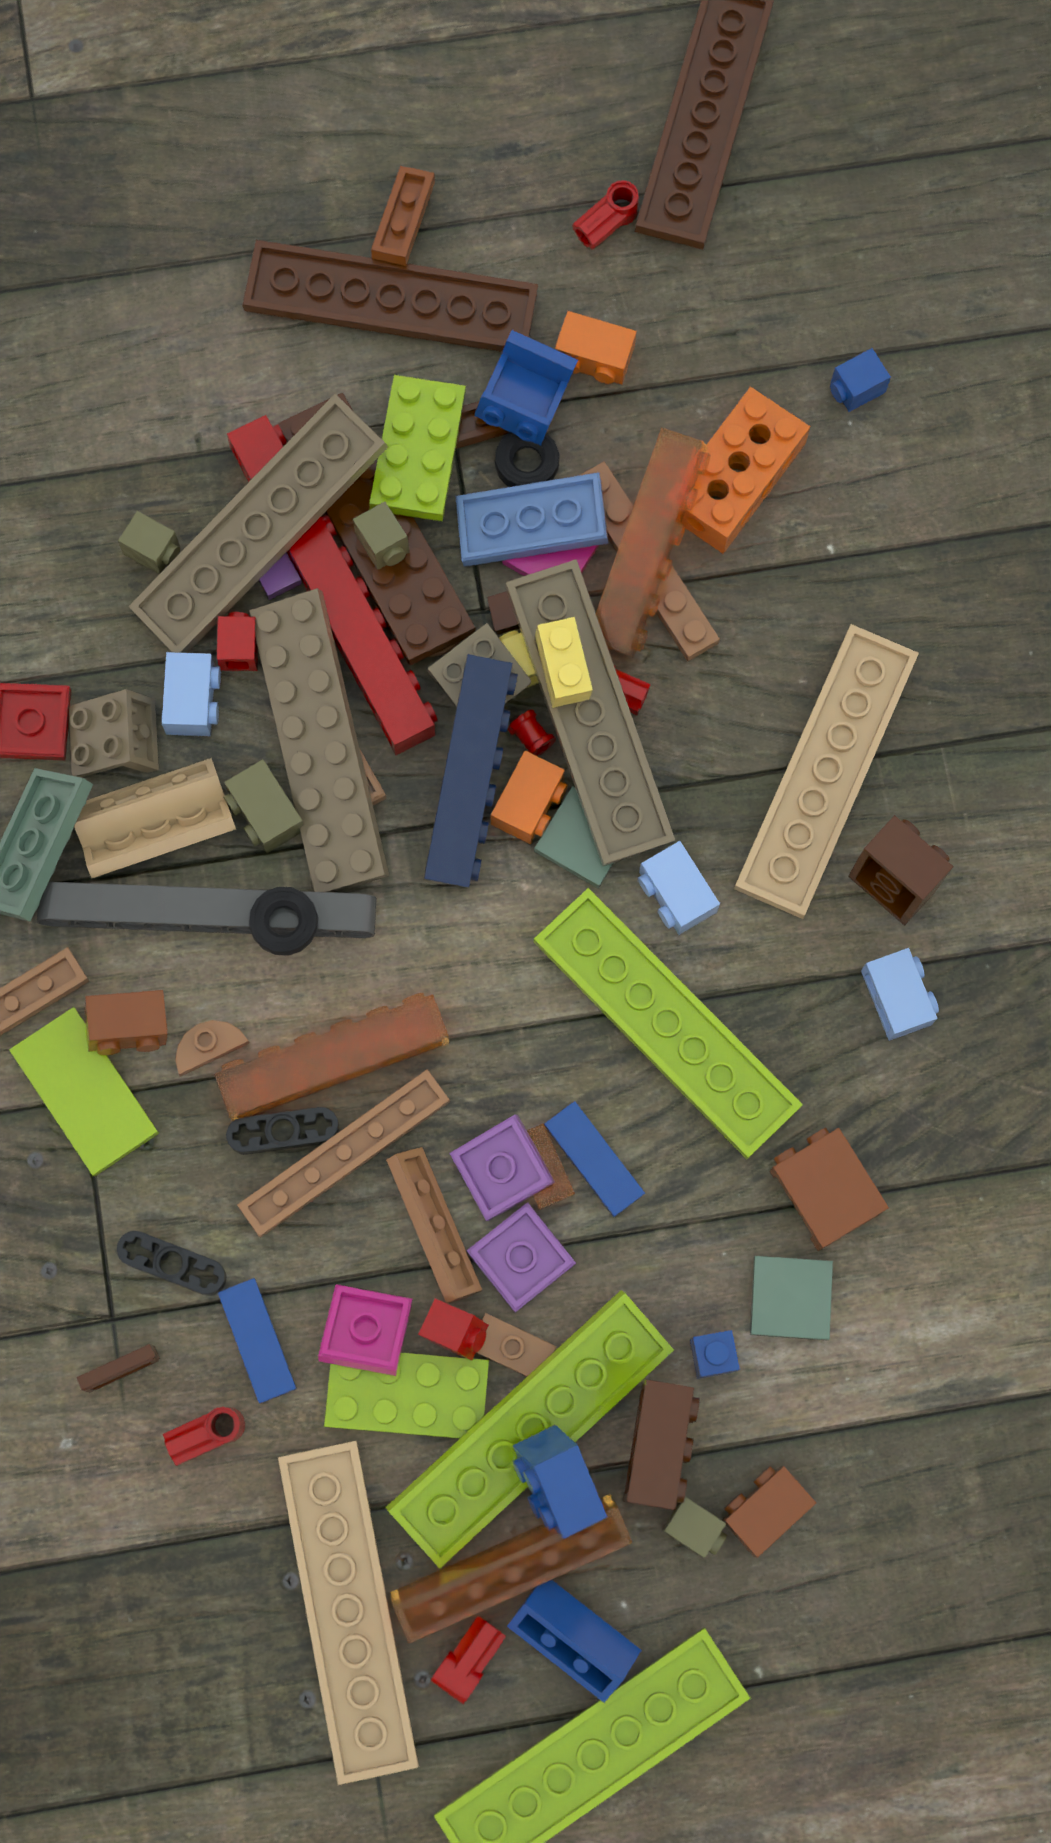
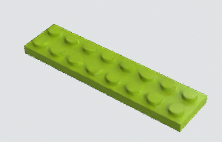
M589 888L534 938L533 942L746 1159L753 1155L802 1107L803 1104Z
M620 1290L385 1508L440 1569L528 1487L526 1482H521L512 1461L518 1459L513 1445L553 1425H556L576 1442L669 1356L674 1349L629 1296Z
M702 1628L618 1686L605 1703L598 1700L434 1814V1817L450 1843H545L751 1698L706 1629Z

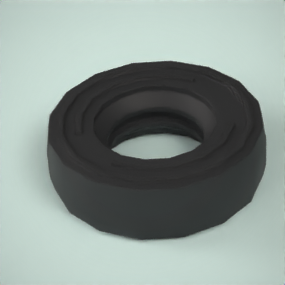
M509 432L501 439L496 448L495 467L499 478L507 487L549 481L554 479L559 470L560 454L555 441L547 433L540 446L531 441L522 440L516 434ZM523 448H532L540 454L541 463L533 471H521L514 465L513 457L515 453Z
M276 887L265 891L256 899L250 910L249 927L254 940L263 950L274 955L289 956L301 952L312 942L318 928V915L314 903L305 893L292 887ZM281 907L294 910L299 918L296 929L287 935H278L269 927V918L272 912Z

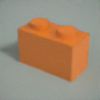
M567 311L555 350L578 359L572 374L580 372L594 376L601 383H617L622 385L635 348L637 331Z
M524 751L491 813V825L531 845L535 835L541 837L550 822L551 816L546 815L552 803L559 804L566 792L568 784L564 783L565 770Z

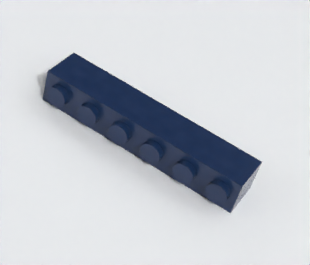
M470 654L466 657L424 879L468 888L470 880L478 881L482 859L475 858L477 844H485L489 822L482 821L485 806L492 807L496 785L489 784L492 769L499 770L503 748L497 747L499 732L506 733L508 728L510 710H505L504 705L506 695H514L518 673L511 672L513 663Z

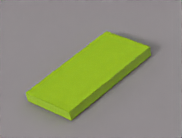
M72 1007L9 1049L92 1176H97L159 1134L108 1056L99 1055L97 1051L88 1052L86 1023L75 1007Z

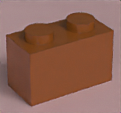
M163 990L85 996L84 1008L88 1052L97 1051L99 1055H113L126 1048H136L139 1052H151L158 1050L162 1045H166L168 1033Z
M769 1466L753 1481L757 1488L751 1494L745 1497L740 1493L724 1508L728 1515L722 1521L726 1523L729 1530L751 1555L756 1558L816 1504L815 1500L784 1466L779 1467L777 1470Z

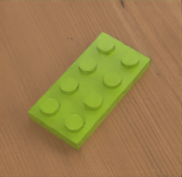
M394 375L382 440L387 444L388 448L378 457L369 503L370 509L386 502L393 514L443 521L466 386Z
M401 1353L396 1376L330 1364L324 1427L460 1439L484 1417L489 1360L473 1359L471 1361L467 1358Z

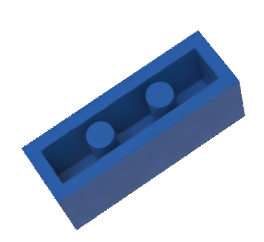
M546 1575L541 1578L507 1625L508 1628L604 1703L622 1683L641 1652L640 1648Z

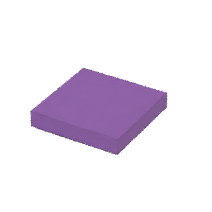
M518 1115L511 1116L450 1152L454 1163L486 1221L492 1220L555 1183Z
M528 1202L467 1250L469 1256L514 1313L576 1265V1262Z

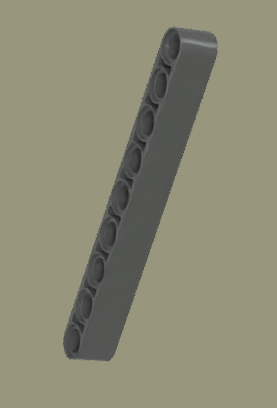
M48 882L37 909V923L53 927L252 934L249 927L250 910L256 899L267 890ZM301 891L314 903L318 915V928L314 937H374L377 900L375 896L357 893ZM278 908L272 912L269 918V927L278 935L290 934L298 925V915L290 908Z

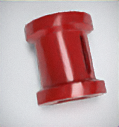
M531 709L517 717L509 725L507 731L511 735L515 734L528 750L527 752L540 756L554 744L556 738L553 734H548L536 719L537 713Z

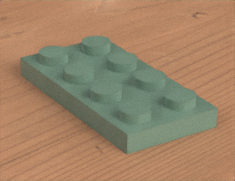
M34 768L0 841V914L31 921L46 886L55 871L63 849L70 839L80 812L86 804L87 797L93 786L92 783L81 777Z

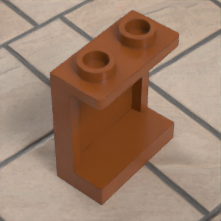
M823 1128L806 1139L809 1146L801 1151L796 1152L794 1147L781 1153L774 1158L777 1165L769 1171L773 1178L777 1177L811 1232L812 1237L810 1239L817 1251L822 1250L889 1208L840 1128L829 1133L827 1128Z

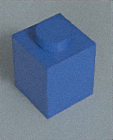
M873 348L835 367L830 389L838 403L843 402L848 412L886 393L891 376Z
M732 1330L696 1336L690 1339L697 1379L733 1373L740 1370Z

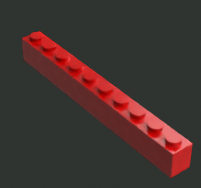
M266 415L227 433L230 449L248 482L287 443L279 425L272 426ZM326 515L320 517L286 553L306 590L310 591L318 588L323 591L334 642L395 755H398L434 737V723L438 722V718L429 701L422 703L417 694L421 687L412 670L407 672L404 670L400 660L404 659L398 643L395 639L389 641L383 631L387 627L380 610L378 608L371 609L366 598L370 597L369 591L361 577L354 578L349 568L353 566L351 557L344 546L338 548L333 536L337 534L330 518Z

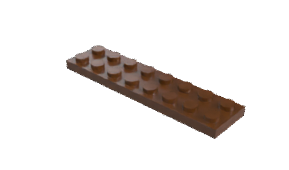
M701 0L636 222L635 232L704 249L774 0Z
M256 240L243 300V309L247 312L503 352L511 330L530 337L538 284L408 263L406 266L375 260L370 257Z
M343 392L338 394L337 396L352 410ZM329 399L279 422L278 425L286 441L288 442ZM377 458L325 513L330 518L338 537L348 551L354 566L411 666L468 638L476 632V629L413 517L394 514L408 536L410 550L404 559L396 565H386L377 570L356 537L353 518L370 510L369 503L377 467Z

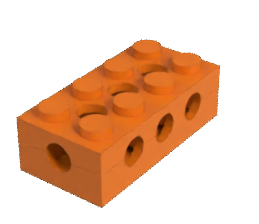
M750 386L666 498L664 514L724 554L805 446L811 426ZM732 469H739L742 472H736ZM711 496H717L721 498V500H715L711 498Z

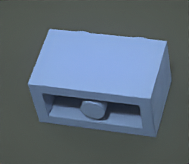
M166 652L162 726L166 735L211 736V725L218 724L219 705L218 702H213L214 689H220L221 669L215 666L211 654Z
M681 841L641 863L639 871L641 876L638 877L639 884L648 897L654 895L661 906L658 909L659 916L668 929L674 927L677 934L680 935L717 913L720 903Z
M909 948L870 961L864 965L861 973L889 1041L929 1027L938 1019L936 1013L939 1012L936 998L931 991H926L921 979L925 976L923 966L917 956L912 957Z

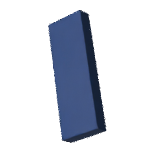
M575 1101L544 1123V1127L613 1217H616L645 1195V1192Z
M250 1279L218 1292L259 1404L296 1390L297 1387L256 1279Z

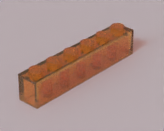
M661 427L596 611L600 628L610 651L634 658L635 652H641L648 635V631L644 630L648 616L653 617L657 611L660 602V595L656 594L661 580L666 581L669 577L673 560H670L669 557L673 545L679 546L683 538L685 525L681 523L685 511L692 510L698 494V489L694 488L699 474H705L710 461V454L706 453L708 447L702 440Z
M424 993L414 994L402 1000V1006L391 1010L388 1009V1006H382L366 1013L367 1018L353 1023L352 1019L343 1020L330 1026L331 1031L319 1036H316L315 1032L307 1033L294 1039L295 1045L281 1050L279 1046H272L258 1052L259 1058L244 1063L243 1059H237L222 1065V1071L214 1075L230 1119L233 1122L238 1118L262 1113L450 1044L449 1035L434 995L425 997Z
M609 1494L600 1498L607 1515L606 1518L565 1539L554 1528L548 1530L545 1524H541L390 1592L393 1608L408 1643L410 1644L632 1544L629 1532L612 1496Z

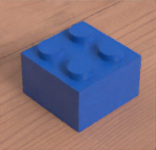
M556 1425L513 1445L518 1458L512 1461L515 1471L521 1482H526L532 1494L527 1496L528 1502L537 1519L541 1517L548 1530L554 1528L565 1539L607 1517L578 1445Z

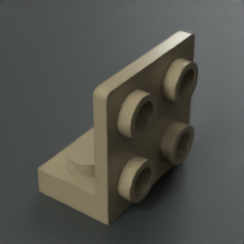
M488 623L427 669V673L436 684L439 683L456 707L468 654L513 663L511 672L518 673L514 695H506L505 704L531 684V679Z
M125 689L69 707L72 776L85 777L121 766L144 773L159 770L155 699Z

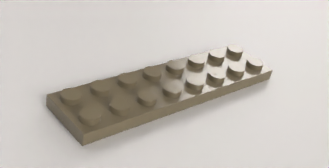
M334 394L128 607L172 652L188 653L218 622V616H224L388 448L387 444Z
M577 559L507 581L505 583L506 591L602 865L606 866L674 843L676 841ZM575 617L593 691L589 700L552 708L535 639L537 625Z
M316 588L249 610L251 617L256 618L255 637L295 810L303 821L300 832L314 892L335 893L389 877L323 591Z

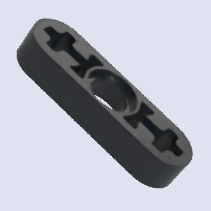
M325 1107L257 1115L234 1120L227 1129L226 1138L230 1147L242 1155L321 1145L339 1132V1122L334 1112ZM318 1116H324L326 1122H332V1127L326 1128L325 1135L320 1136L316 1129L305 1130L307 1138L300 1139L301 1128L297 1118L305 1117V1125L317 1123ZM286 1120L293 1124L294 1134L287 1141H277L272 1136V1128L278 1121ZM266 1123L265 1135L269 1141L268 1144L261 1145V1136L250 1138L249 1145L243 1146L240 1140H234V1135H238L241 1132L240 1127L247 1126L249 1132L252 1133L261 1132L259 1124Z
M140 1231L127 1232L118 1241V1257L123 1263L137 1270L206 1296L217 1294L226 1284L227 1277L224 1268L217 1261ZM137 1239H142L141 1246L151 1252H154L155 1245L161 1246L153 1258V1268L146 1267L151 1260L142 1255H136L134 1260L129 1259L131 1253L126 1250L127 1244H135ZM176 1252L182 1257V1268L176 1274L164 1273L161 1268L162 1258L167 1253ZM192 1258L196 1259L197 1262L193 1267L203 1272H207L209 1267H214L213 1274L218 1277L217 1283H209L207 1288L201 1287L203 1281L191 1274L189 1275V1282L182 1281L189 1272L190 1260Z

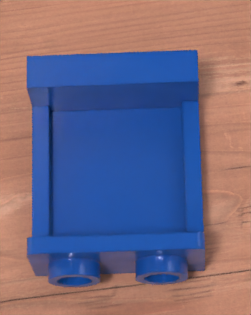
M511 330L494 372L480 398L474 416L484 420L491 426H498L516 434L522 440L531 441L541 446L578 359Z

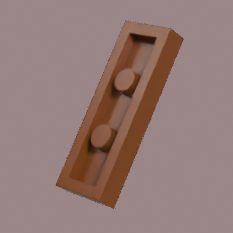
M400 166L371 248L372 259L403 266L407 265L435 184V173Z

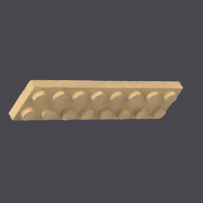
M850 625L735 884V890L801 919L804 918L915 664L918 652L855 625Z
M353 1441L278 1457L338 1785L419 1768L358 1443Z

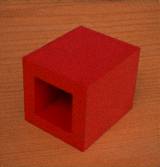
M232 612L227 616H218L217 662L221 671H257L258 645L255 637V617H250L247 613Z
M434 1299L418 1335L437 1346L472 1361L476 1352L485 1343L486 1330L489 1325L468 1312Z

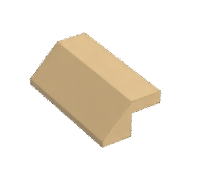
M212 758L87 800L74 828L83 848L86 866L91 879L235 830L236 828L228 804L224 799L225 795Z

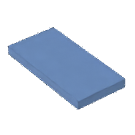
M599 472L456 496L461 559L464 567L608 544Z

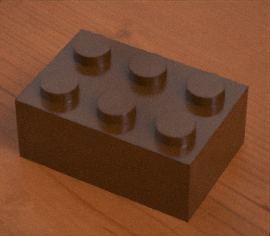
M894 815L863 849L848 877L905 926L934 895L954 866L949 863L948 855L936 845L930 846L919 837V830L906 819L901 821Z
M648 1379L642 1382L623 1502L666 1510H675L676 1503H684L687 1479L680 1478L682 1463L690 1462L693 1448V1438L687 1437L688 1424L696 1422L700 1398L693 1397L694 1387Z

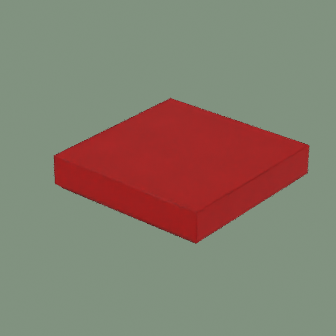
M0 683V758L66 761L71 701L70 686Z

